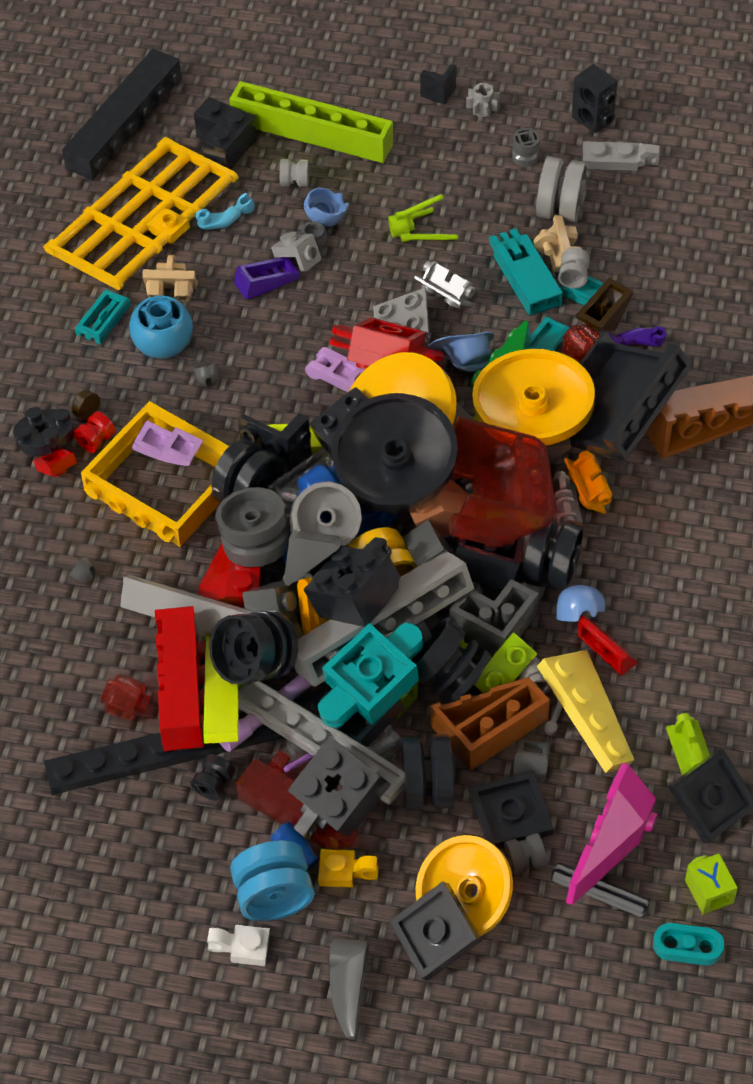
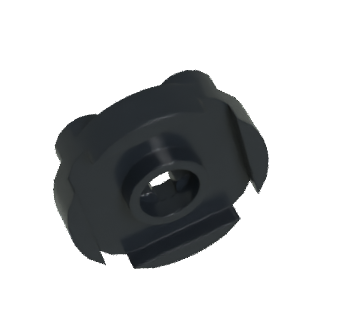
M32 407L25 411V417L18 421L13 430L16 444L20 446L23 453L32 456H43L51 454V448L58 445L61 446V449L66 447L73 440L75 429L67 409Z

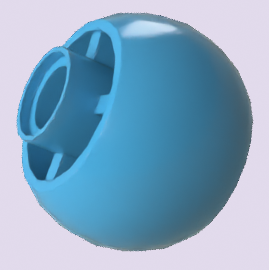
M159 295L147 298L136 306L130 318L129 331L134 345L143 354L155 359H167L176 356L187 347L193 333V322L188 309L180 301L169 296Z

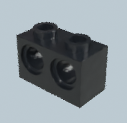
M592 64L575 76L571 117L595 134L602 128L609 126L615 118L617 79L595 64Z

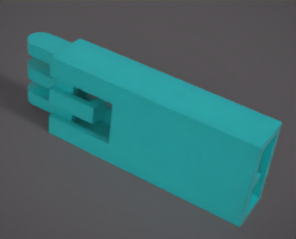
M514 228L509 231L511 239L506 232L499 233L501 242H499L496 235L489 237V243L494 250L496 262L529 316L562 305L563 292L527 234L520 236L517 229Z

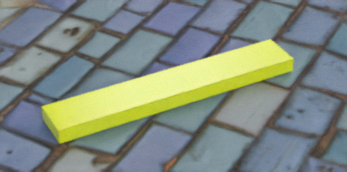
M206 633L204 743L237 742L239 736V684H231L225 681L214 669L209 650L211 634Z

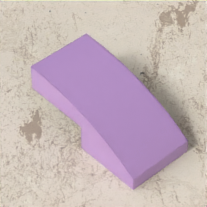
M146 421L133 442L132 449L164 462L189 466L201 447L203 440L175 427L173 432H170Z

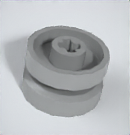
M546 157L538 189L537 218L551 220L556 214L558 204L560 203L559 216H563L564 222L577 223L586 191L587 162L572 160L567 166L564 177L562 158Z
M328 481L315 483L304 489L291 505L288 520L291 534L295 530L335 536L340 538L342 546H346L351 543L359 532L362 516L360 504L354 494L343 485ZM329 513L331 519L328 520L329 523H323L320 520V514Z

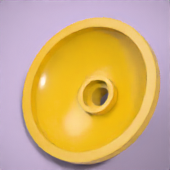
M462 835L447 839L429 853L419 870L416 881V901L442 881L449 883L479 936L493 929L503 918L509 907L513 891V878L509 863L504 854L494 844L483 838ZM477 886V893L472 897L471 890Z

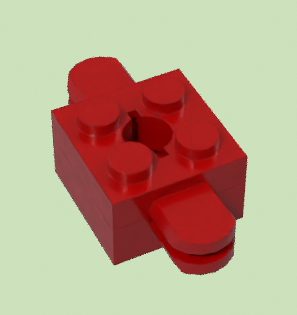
M373 317L354 325V328L344 325H333L331 332L337 336L330 337L329 344L349 350L347 360L356 362V367L366 369L377 360L396 353H417L430 358L434 362L443 361L445 355L441 351L424 347L426 331Z

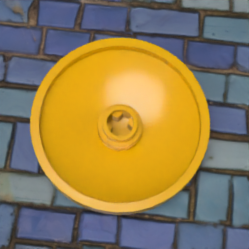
M545 349L519 350L495 359L480 372L474 383L472 393L474 413L481 426L488 433L504 442L526 447L552 445L572 437L587 424L595 405L594 384L587 370L571 357Z
M403 352L383 357L367 367L350 388L352 390L357 387L368 399L389 393H405L421 397L441 409L453 426L457 405L453 383L447 373L426 356Z

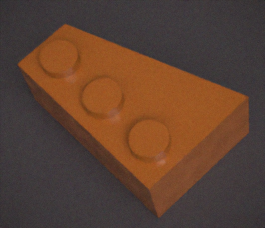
M528 677L492 687L490 692L473 697L468 694L460 696V700L441 705L440 702L430 705V726L438 735L449 734L451 750L466 768L471 771L548 721L550 700Z

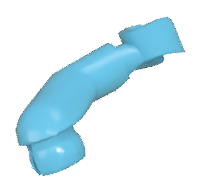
M245 193L239 197L234 207L231 206L222 213H210L207 209H201L196 213L197 225L204 230L228 228L241 217V213L250 214L254 211L253 198L250 200L248 193Z

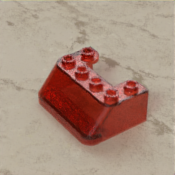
M458 416L453 426L457 439L458 458L452 477L471 480L473 495L468 494L459 513L452 515L449 521L450 535L463 540L467 539L487 544L492 547H502L549 526L557 514V506L545 444L537 437Z

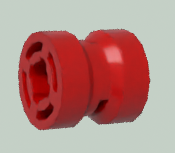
M95 411L88 418V423L77 427L73 435L84 450L89 453H95L102 446L101 442L109 440L116 433V429L107 416Z

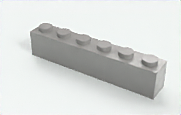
M445 550L400 577L399 588L370 624L387 638L401 624L411 623L416 625L472 591L474 586L466 563ZM329 620L299 638L298 654L294 665L296 672L314 687L324 682L325 677L322 667L365 627Z

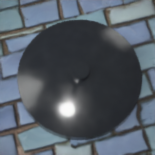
M405 393L383 394L358 404L342 419L332 441V461L340 484L351 491L359 502L381 510H404L431 500L450 481L458 458L456 434L444 412L426 399Z

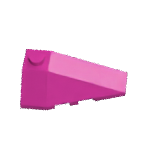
M622 763L606 796L608 800L602 816L598 815L590 842L586 844L571 878L566 899L567 904L573 905L640 844L645 831L651 833L658 817V814L653 812L656 798L630 765Z

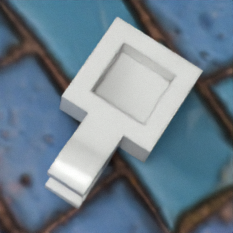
M235 925L234 934L219 928H209L208 951L231 953L230 960L232 963L265 966L270 928Z

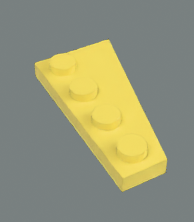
M583 650L544 658L537 665L539 671L605 773L619 770L622 763L630 765L634 761V757L588 651Z

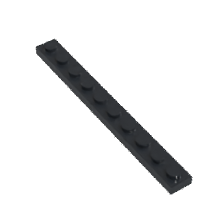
M330 691L294 699L293 702L312 713L318 707L319 702ZM245 712L239 713V719L246 717L248 714ZM262 724L250 737L233 750L284 737ZM159 732L45 760L44 764L51 794L55 795L205 758L208 754L217 755L228 751L220 743H204V734V747L164 751Z

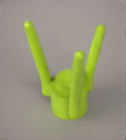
M442 194L404 211L396 212V215L388 216L391 235L393 238L400 237L401 242L409 240L459 239V236L456 234H410V231L415 230L413 220L433 213V207L424 208L441 201L444 198Z

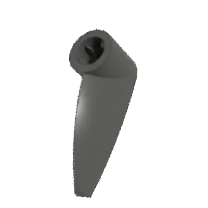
M333 937L329 957L332 1003L345 1036L355 1040L368 964L369 941Z

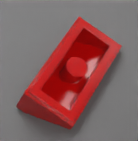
M584 615L579 618L578 637L618 674L624 675L638 663L630 653L598 624Z

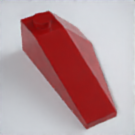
M221 543L199 586L198 595L245 609L242 592L263 586L264 566L245 567L235 564L227 558Z

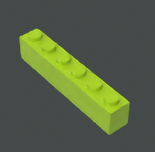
M239 81L229 99L230 106L255 116L256 129L380 163H384L393 146V121L242 81Z

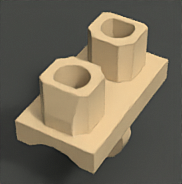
M554 215L553 226L548 230L542 229L540 231V234L534 239V246L538 252L550 256L553 272L559 273L562 253L569 248L581 249V247L570 246L574 245L577 239L576 226L565 225L563 216Z
M168 255L167 263H157L156 270L143 269L142 278L146 286L148 298L159 295L164 296V289H175V299L180 302H190L193 289H197L198 281L195 277V271H186V264L176 263L175 255Z

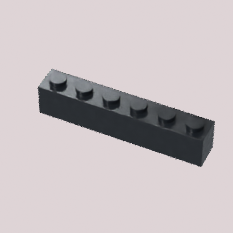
M152 48L62 149L65 169L92 181L100 172H103L110 160L120 153L124 144L131 137L135 136L138 128L144 121L148 120L158 105L166 100L167 95L172 89L180 84L182 80L180 59Z

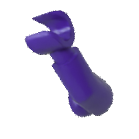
M656 326L653 329L634 328L618 334L617 337L609 334V336L616 344L626 346L639 344L659 347L665 342L667 332H665L663 327Z

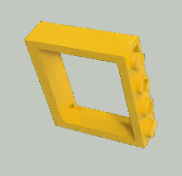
M149 401L81 472L84 491L92 499H99L108 504L114 512L118 514L123 513L132 518L138 526L142 528L147 527L154 531L163 541H171L181 547L221 503L213 496L211 485L188 511L175 522L105 480L134 451L132 449L133 442L146 421L170 432H173L175 427L202 439L203 443L195 456L216 467L218 460L229 446Z

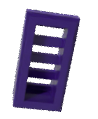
M280 257L237 266L234 283L245 299H251L299 279L300 273L288 257Z

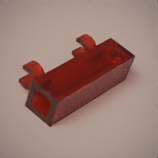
M279 750L274 755L269 766L254 759L236 782L238 800L282 825L291 821L295 826L303 815L300 810L304 804L287 791L294 782V780L285 776L288 772L284 771L290 756ZM329 825L325 830L319 828L310 841L326 850H344L345 847L350 848L358 836V830L356 829L355 832L346 837Z

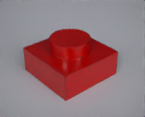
M59 447L53 449L51 454L43 455L33 460L37 471L52 477L65 474L69 467L77 464L74 452Z

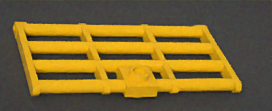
M164 137L157 143V147L133 169L126 171L122 175L123 178L92 206L86 207L82 215L55 239L49 240L43 248L48 254L61 259L114 289L120 290L124 286L123 283L155 253H160L163 250L162 247L167 242L173 244L190 228L189 222L196 217L197 211L204 209L231 182L235 183L239 177L236 172ZM168 151L178 156L151 182L140 178ZM189 161L200 166L171 193L161 188ZM210 172L220 176L193 203L182 199ZM130 185L141 189L138 194L111 218L101 213ZM152 195L162 200L132 229L122 224ZM174 206L184 212L179 215L170 209ZM92 220L102 225L73 253L62 248ZM148 230L157 237L152 240L143 234ZM113 231L123 236L94 264L83 259ZM134 242L145 247L115 276L104 271Z

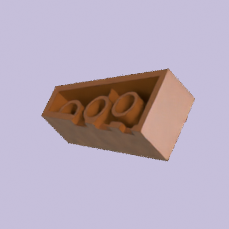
M753 375L675 390L646 431L647 436L662 459L752 426Z

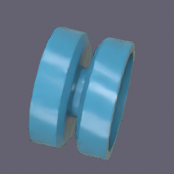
M283 840L265 842L248 848L232 860L230 871L233 883L238 890L237 899L243 917L252 921L263 922L278 920L292 916L306 908L313 901L315 892L309 873L306 872L308 866L300 845Z

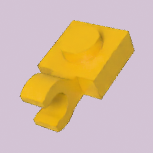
M321 849L318 873L319 886L353 887L354 878L376 880L378 879L379 868L377 857L363 856L355 860V850Z

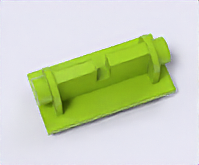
M513 632L489 660L480 678L474 684L475 687L482 693L490 692L492 687L514 682L537 653Z
M689 713L678 715V721L675 725L666 726L682 775L710 756L699 722L690 717Z

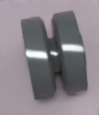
M261 487L245 488L232 493L223 499L218 506L216 521L221 533L223 549L227 558L235 564L245 567L264 566L275 562L288 550L291 532L287 522L285 504L281 496L274 491Z

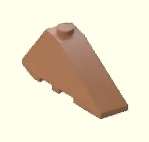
M451 479L444 489L431 500L408 509L416 527L429 519L443 538L462 530L463 527L466 528L482 520L471 496Z

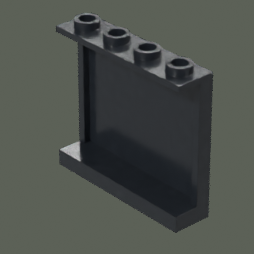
M603 331L580 362L592 378L595 389V405L587 424L578 433L570 437L571 446L626 460L693 366L679 345L669 344L663 353L616 344L609 334Z

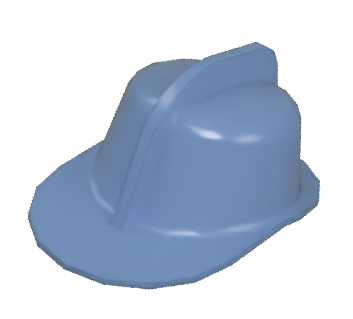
M486 331L477 334L447 336L431 342L427 348L443 352L444 356H448L452 364L460 371L475 372L479 369L482 370L489 362L491 356L489 342L494 338V333Z

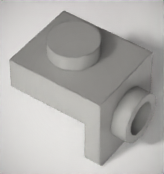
M289 232L282 235L280 241L271 247L275 258L296 257L300 271H308L321 261V255L313 234Z

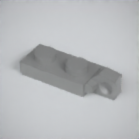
M583 141L582 161L587 162V169L638 171V167L659 164L660 152L658 145Z

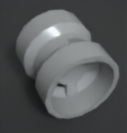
M281 159L280 187H289L295 183L299 187H308L309 160L300 159L295 164L290 159Z
M569 248L562 253L558 280L563 286L576 289L586 284L588 277L587 269L590 263L589 254L580 248Z

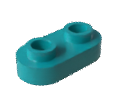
M666 923L655 931L653 948L660 958L667 961L708 966L717 963L722 957L724 940L721 934L712 928ZM673 942L676 947L668 948L664 943ZM707 946L711 949V952L704 953L699 948Z

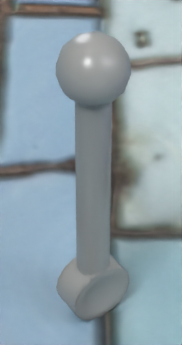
M559 700L551 720L545 724L544 731L548 735H555L557 733L558 725L556 723L563 707Z

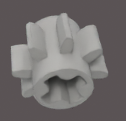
M479 83L473 89H468L466 107L473 108V115L487 117L493 111H498L500 92H493V85Z

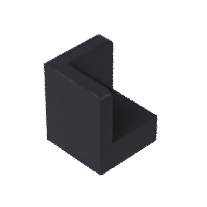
M450 64L443 75L423 70L420 74V96L445 105L456 89L457 65Z

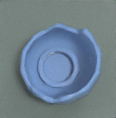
M321 187L311 190L304 201V210L307 217L311 221L321 223L324 227L337 225L343 219L349 207V203H344L342 193H334L329 189Z
M575 585L564 589L558 596L556 619L576 622L579 620L582 612L589 611L592 617H596L597 612L605 611V599L597 589L585 585Z

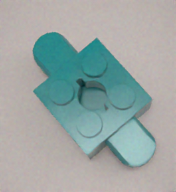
M369 623L322 667L325 681L332 688L318 704L319 714L325 725L337 729L343 726L356 712L373 725L419 681L417 665L411 661L424 646L421 631L417 626L411 623H403L386 638Z

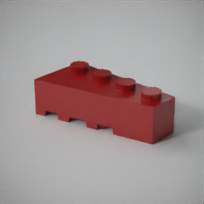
M194 606L155 610V622L158 634H156V647L159 662L157 663L159 727L164 751L201 748L204 747L203 709L205 689H202V684H205V664L201 665V660H205L206 642L199 641Z

